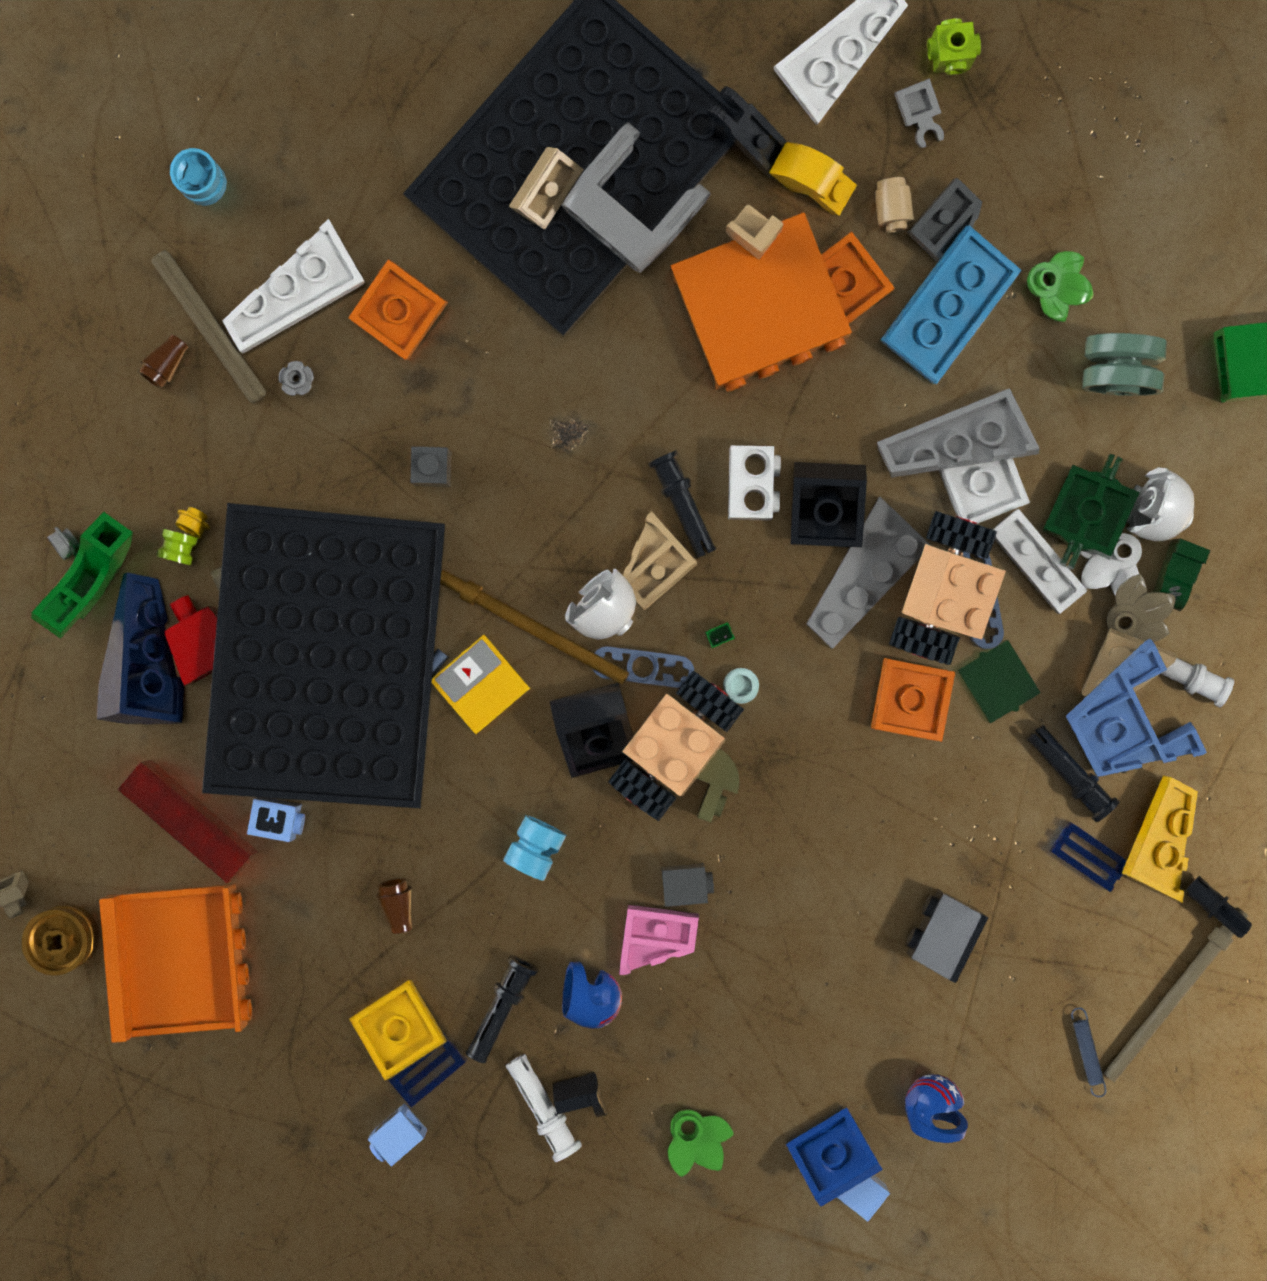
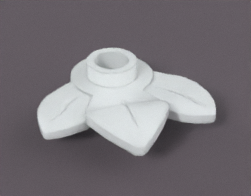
M1122 533L1110 560L1093 552L1081 551L1080 554L1088 559L1082 571L1081 584L1087 589H1098L1111 585V589L1116 596V590L1124 581L1139 574L1136 566L1142 555V547L1139 540L1131 534ZM1121 544H1126L1130 548V555L1126 558L1120 557L1117 553V549Z

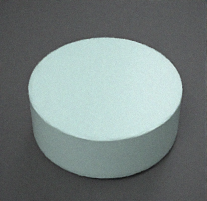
M736 668L725 676L723 690L734 702L743 704L750 702L756 697L759 690V681L752 671L745 668Z

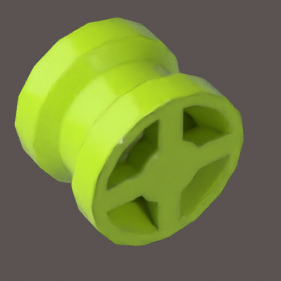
M163 528L162 537L164 542L163 546L157 550L156 556L192 565V547L197 545L199 538Z

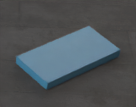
M970 225L965 226L880 341L929 382L937 384L1022 270Z

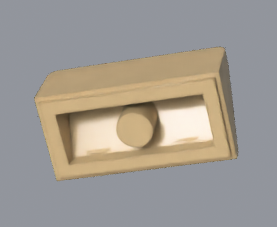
M547 147L509 207L545 230L584 169L558 148Z

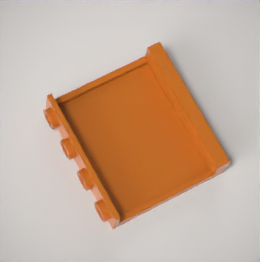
M804 212L781 221L784 224L781 233L760 259H757L733 240L670 265V274L674 284L678 286L716 382V390L725 387L726 392H731L745 386V379L758 374L759 378L763 379L780 371L778 366L789 361L792 362L793 366L811 360L813 358L811 353L825 348L826 353L837 350L846 345L845 339L849 338L852 333Z
M235 884L112 894L99 899L112 1043L126 1042L131 1037L235 1028V1032H240L248 1025V1021L252 1019V1004L250 999L245 998L244 985L249 983V969L247 963L242 964L241 949L246 947V935L244 928H239L238 914H241L243 911V900L241 893L236 892Z

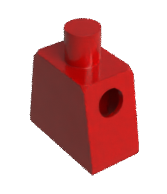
M186 595L169 605L179 623L165 630L166 639L184 686L193 685L213 673L218 610L213 606H207L197 611L189 595Z

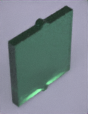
M1009 640L1004 641L988 652H980L977 659L957 670L989 723L996 721L1010 711H1019L1020 705L1041 693Z

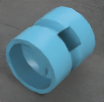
M197 148L182 150L174 157L170 165L172 183L189 201L196 205L208 206L222 198L226 191V176L224 171L207 152Z
M525 815L517 831L520 839L511 843L503 861L526 875L544 881L553 864L550 856L559 852L567 835L548 823Z

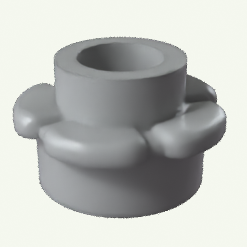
M292 361L288 363L286 368L283 367L280 370L278 379L282 383V390L286 394L291 396L296 394L305 395L312 388L314 374L311 368L305 367L302 362ZM295 375L299 376L298 382L293 381Z
M55 527V532L47 537L51 545L63 560L72 555L76 557L77 552L75 549L80 544L68 528L61 532L58 527Z

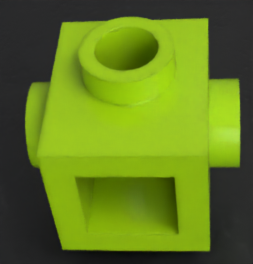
M954 18L942 21L941 25L936 26L932 37L927 40L928 59L933 60L934 74L946 72L947 75H957L970 70L977 58L976 56H980L981 53L979 33L974 34L973 22L962 23V19ZM952 43H960V46H954Z

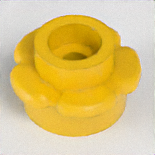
M188 507L186 511L178 510L179 517L175 525L185 533L200 538L204 530L210 529L209 524L205 522L208 518L207 515L193 507Z

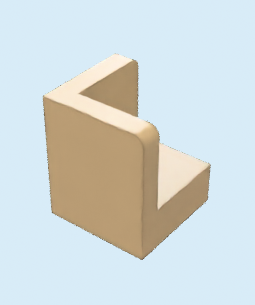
M746 205L734 221H730L726 226L725 234L757 259H760L781 233L784 224L773 215L768 220L751 205Z

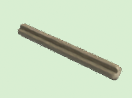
M164 250L152 258V264L246 398L252 403L262 399L266 395V390L170 253Z

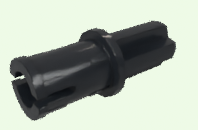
M1200 875L1184 891L1186 895L1209 913L1207 916L1209 919L1214 916L1238 938L1244 937L1252 928V923L1227 902L1229 897L1226 896L1224 898Z

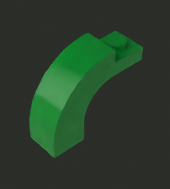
M103 511L80 536L79 550L72 565L60 582L31 612V619L61 639L79 618L83 620L107 590L127 556L133 532Z

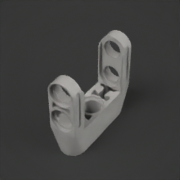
M628 122L616 133L582 173L562 203V207L627 265L641 273L666 250L706 203L711 193L701 184L687 190L653 231L635 218L601 188L632 152L633 145L640 134Z

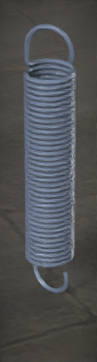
M1075 1008L1071 1013L1072 1020H1074L1073 1012L1077 1009L1083 1010L1086 1016V1020L1076 1021L1073 1023L1088 1083L1090 1086L1103 1083L1105 1092L1103 1095L1097 1096L1093 1093L1092 1088L1090 1090L1095 1097H1103L1106 1094V1085L1088 1023V1016L1083 1008Z

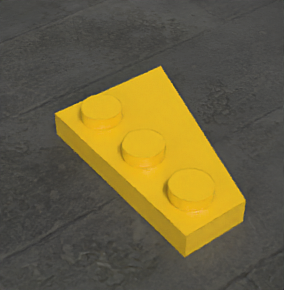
M1162 776L1121 873L1183 903L1184 890L1180 889L1182 871H1187L1189 858L1184 857L1186 841L1193 831L1198 791L1172 777Z

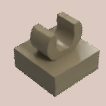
M23 871L0 880V907L3 906L5 913L10 919L23 914L22 907L27 904L24 895L29 881Z

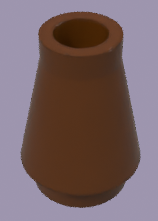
M171 334L162 345L141 361L143 366L138 372L151 384L162 389L166 383H171L189 346L180 338Z
M395 878L380 883L378 885L379 892L377 893V898L388 919L392 933L400 934L412 930V887L407 885L405 878Z

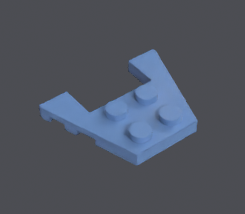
M1151 639L1141 644L1066 715L1097 777L1142 768L1144 763L1158 760L1167 763L1177 761L1176 757L1192 754L1196 757L1207 753L1191 722L1157 738L1133 688L1167 670L1156 645Z

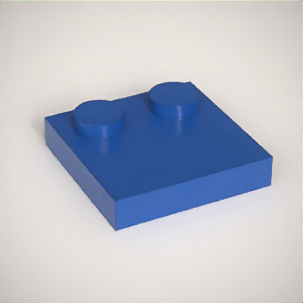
M847 1107L786 1144L820 1207L883 1170Z

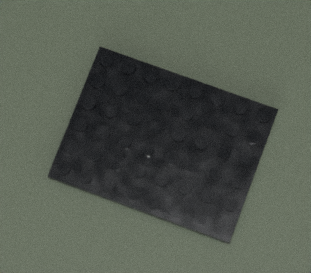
M574 0L405 190L403 195L562 337H565L628 265L570 216L562 207V204L545 230L509 207L547 147L558 148L583 168L584 172L616 133L629 122L640 134L633 145L632 152L601 188L648 229L653 231L685 192L701 184L735 145L723 132L725 129L717 125L707 115L708 108L711 104L719 106L732 119L738 111L731 108L723 100L716 88L616 0Z
M227 503L202 793L421 809L445 524Z

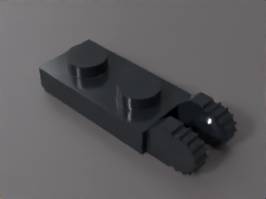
M724 86L720 92L721 97L731 108L738 112L732 119L721 107L711 104L707 110V115L717 125L725 129L723 132L768 178L775 179L769 171L787 141L753 104L747 103L736 91Z

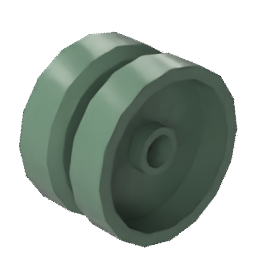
M1106 333L1088 336L1085 342L1084 356L1097 364L1083 370L1082 389L1092 393L1114 396H1151L1163 393L1165 374L1158 368L1151 366L1158 365L1166 360L1167 341L1156 336L1131 333Z

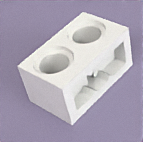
M731 445L729 449L728 520L771 521L773 519V512H779L780 491H773L774 477H780L781 457L780 455H774V446ZM752 456L761 458L765 465L764 472L759 475L750 474L745 468L746 459ZM749 492L761 494L764 499L763 508L758 511L749 510L744 503L745 495Z

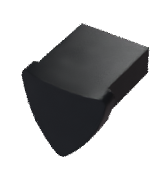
M595 1072L552 1083L553 1100L557 1115L590 1106L593 1107L596 1117L607 1115Z

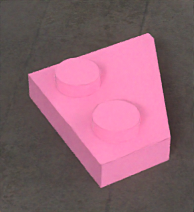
M628 905L619 975L629 974L631 970L648 964L654 966L663 963L670 957H681L693 953L695 950L699 914Z

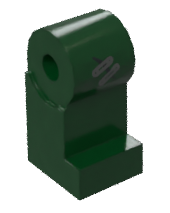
M1181 538L1172 539L1153 592L1173 594L1175 596L1173 609L1181 611L1190 597L1193 584L1197 580L1202 565L1206 564L1211 550Z

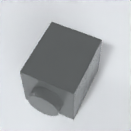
M411 446L410 483L414 486L451 487L452 452L446 447Z
M704 863L662 867L665 907L708 903L707 894L714 893L713 874L712 872H705Z

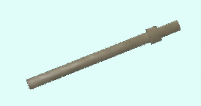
M1236 907V910L1247 919L1249 915ZM1224 925L1220 929L1216 927L1208 936L1210 941L1103 1072L1110 1080L1115 1083L1221 950L1226 951L1234 941L1232 936L1234 934Z

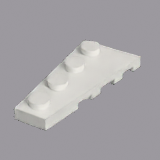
M856 0L774 66V71L815 125L821 121L873 50L906 9L908 4L905 0Z
M329 219L319 227L320 230L311 239L306 240L296 249L297 252L286 263L270 274L271 277L260 288L255 289L222 320L242 354L365 284L363 277Z

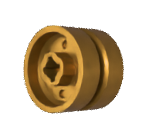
M73 904L58 905L39 913L28 922L22 935V951L27 962L38 972L51 976L66 974L83 965L94 955L99 944V929L95 919L84 908Z

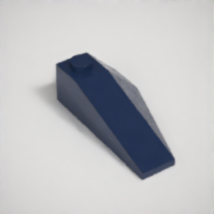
M132 573L123 574L98 685L97 720L123 724L182 723L184 686L181 677H177L173 655L165 636V624L168 618L159 580L156 578Z

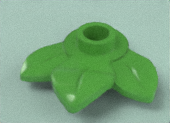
M1071 251L1057 253L1049 262H1042L1033 266L1028 274V289L1032 294L1040 298L1044 314L1055 321L1065 322L1069 312V305L1085 304L1094 296L1091 283L1084 275L1079 274L1084 263V257L1079 253ZM1044 274L1049 278V286L1043 281Z
M684 1109L677 1112L671 1120L670 1131L673 1140L668 1147V1159L674 1171L680 1177H683L690 1171L694 1162L707 1169L720 1171L724 1160L723 1148L720 1142L726 1141L734 1135L730 1125L719 1116H702L692 1109ZM691 1121L694 1123V1129L691 1132L683 1131L681 1126L684 1122Z

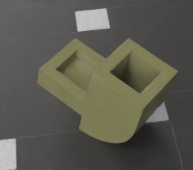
M720 748L696 778L709 783L699 807L697 818L710 823L713 816L720 817L724 809L727 797L722 795L723 789L735 794L738 793L739 789L737 767L728 754Z

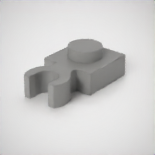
M930 78L894 93L905 126L916 123L915 141L919 148L926 147L924 133L927 130L934 132L937 142L944 140L943 129L934 123L932 119L933 116L940 114L941 110Z

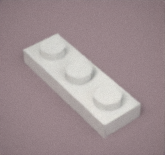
M1016 509L992 529L997 531L995 541L1057 614H1061L1087 592L1086 588L1070 569L1060 564V557L1019 509Z

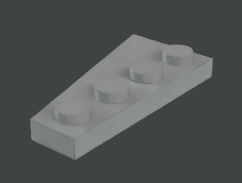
M1010 388L877 442V448L891 478L1037 455L1040 450Z
M880 496L877 498L864 522L862 548H849L806 623L831 649L843 639L921 557L925 544L930 545Z

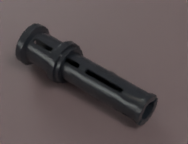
M675 450L649 462L648 465L656 471L663 487L661 494L665 498H670L697 559L706 555L700 540H702L707 553H711L717 550L691 496L688 488L691 487L690 483L692 482L690 478L684 476L677 460L679 456L678 451Z
M1044 724L1035 730L1036 733H1031L1026 740L1035 747L1072 788L1070 791L1072 793L1071 796L1075 800H1081L1093 814L1092 819L1095 822L1101 821L1119 805L1120 801L1116 797L1111 798L1099 785V778L1092 773L1087 774L1046 729Z
M509 956L507 960L509 966L501 982H496L494 986L495 997L475 1037L465 1052L468 1057L479 1063L487 1062V1058L502 1032L514 1005H519L523 1001V992L531 976H535L538 972V969L533 964L517 956Z

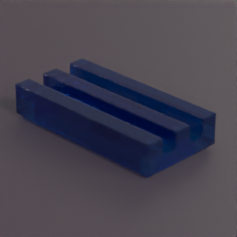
M1072 822L1067 824L1049 850L1109 892L1115 887L1113 886L1115 882L1122 877L1121 873L1127 861ZM1073 832L1117 863L1115 868H1112L1068 838ZM1066 844L1108 873L1109 877L1106 880L1062 851V846Z
M445 1033L443 1034L447 1042L441 1046L446 1050L403 1085L400 1080L434 1051L388 1080L411 1108L467 1061L464 1055L458 1052V1048L454 1043L452 1044L448 1040L449 1037ZM451 1056L455 1060L413 1096L408 1092L448 1057Z

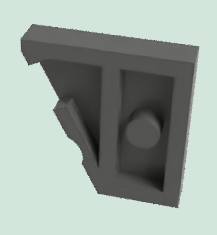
M955 178L906 233L938 263L962 229L969 225L973 228L975 221L979 217L983 202L964 183Z

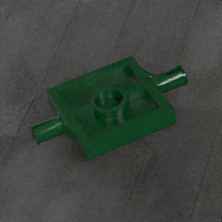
M1108 454L1101 472L1087 471L1072 465L1044 526L1043 532L1061 539L1068 545L1060 561V564L1065 567L1070 555H1073L1067 567L1068 569L1075 568L1074 566L1081 551L1093 552L1109 560L1113 554L1140 493L1122 485L1115 478L1120 464L1123 462V459L1117 456L1113 467L1110 468L1115 455Z

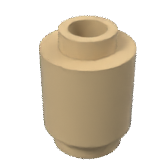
M893 177L878 181L877 190L874 192L878 226L886 228L887 233L907 230V224L914 222L910 186L906 185L904 177Z

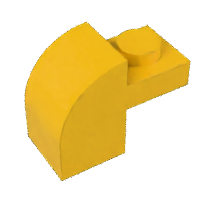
M792 142L785 143L769 171L773 177L791 192L809 195L830 214L840 216L857 186L842 172L844 167L835 160L811 147Z

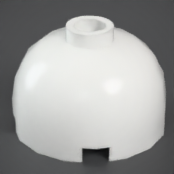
M1158 467L1145 475L1150 480L1143 487L1136 485L1133 489L1140 493L1127 520V523L1130 524L1127 530L1147 540L1166 541L1177 536L1191 525L1194 518V493L1187 482L1179 475L1167 468Z
M613 568V574L607 569L591 579L579 591L584 597L578 605L571 602L565 613L566 621L582 635L597 640L606 639L615 634L620 636L631 627L633 623L631 617L635 611L636 598L633 588L627 579L617 569Z

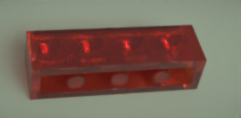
M152 760L140 762L117 789L226 883L236 879L259 852Z

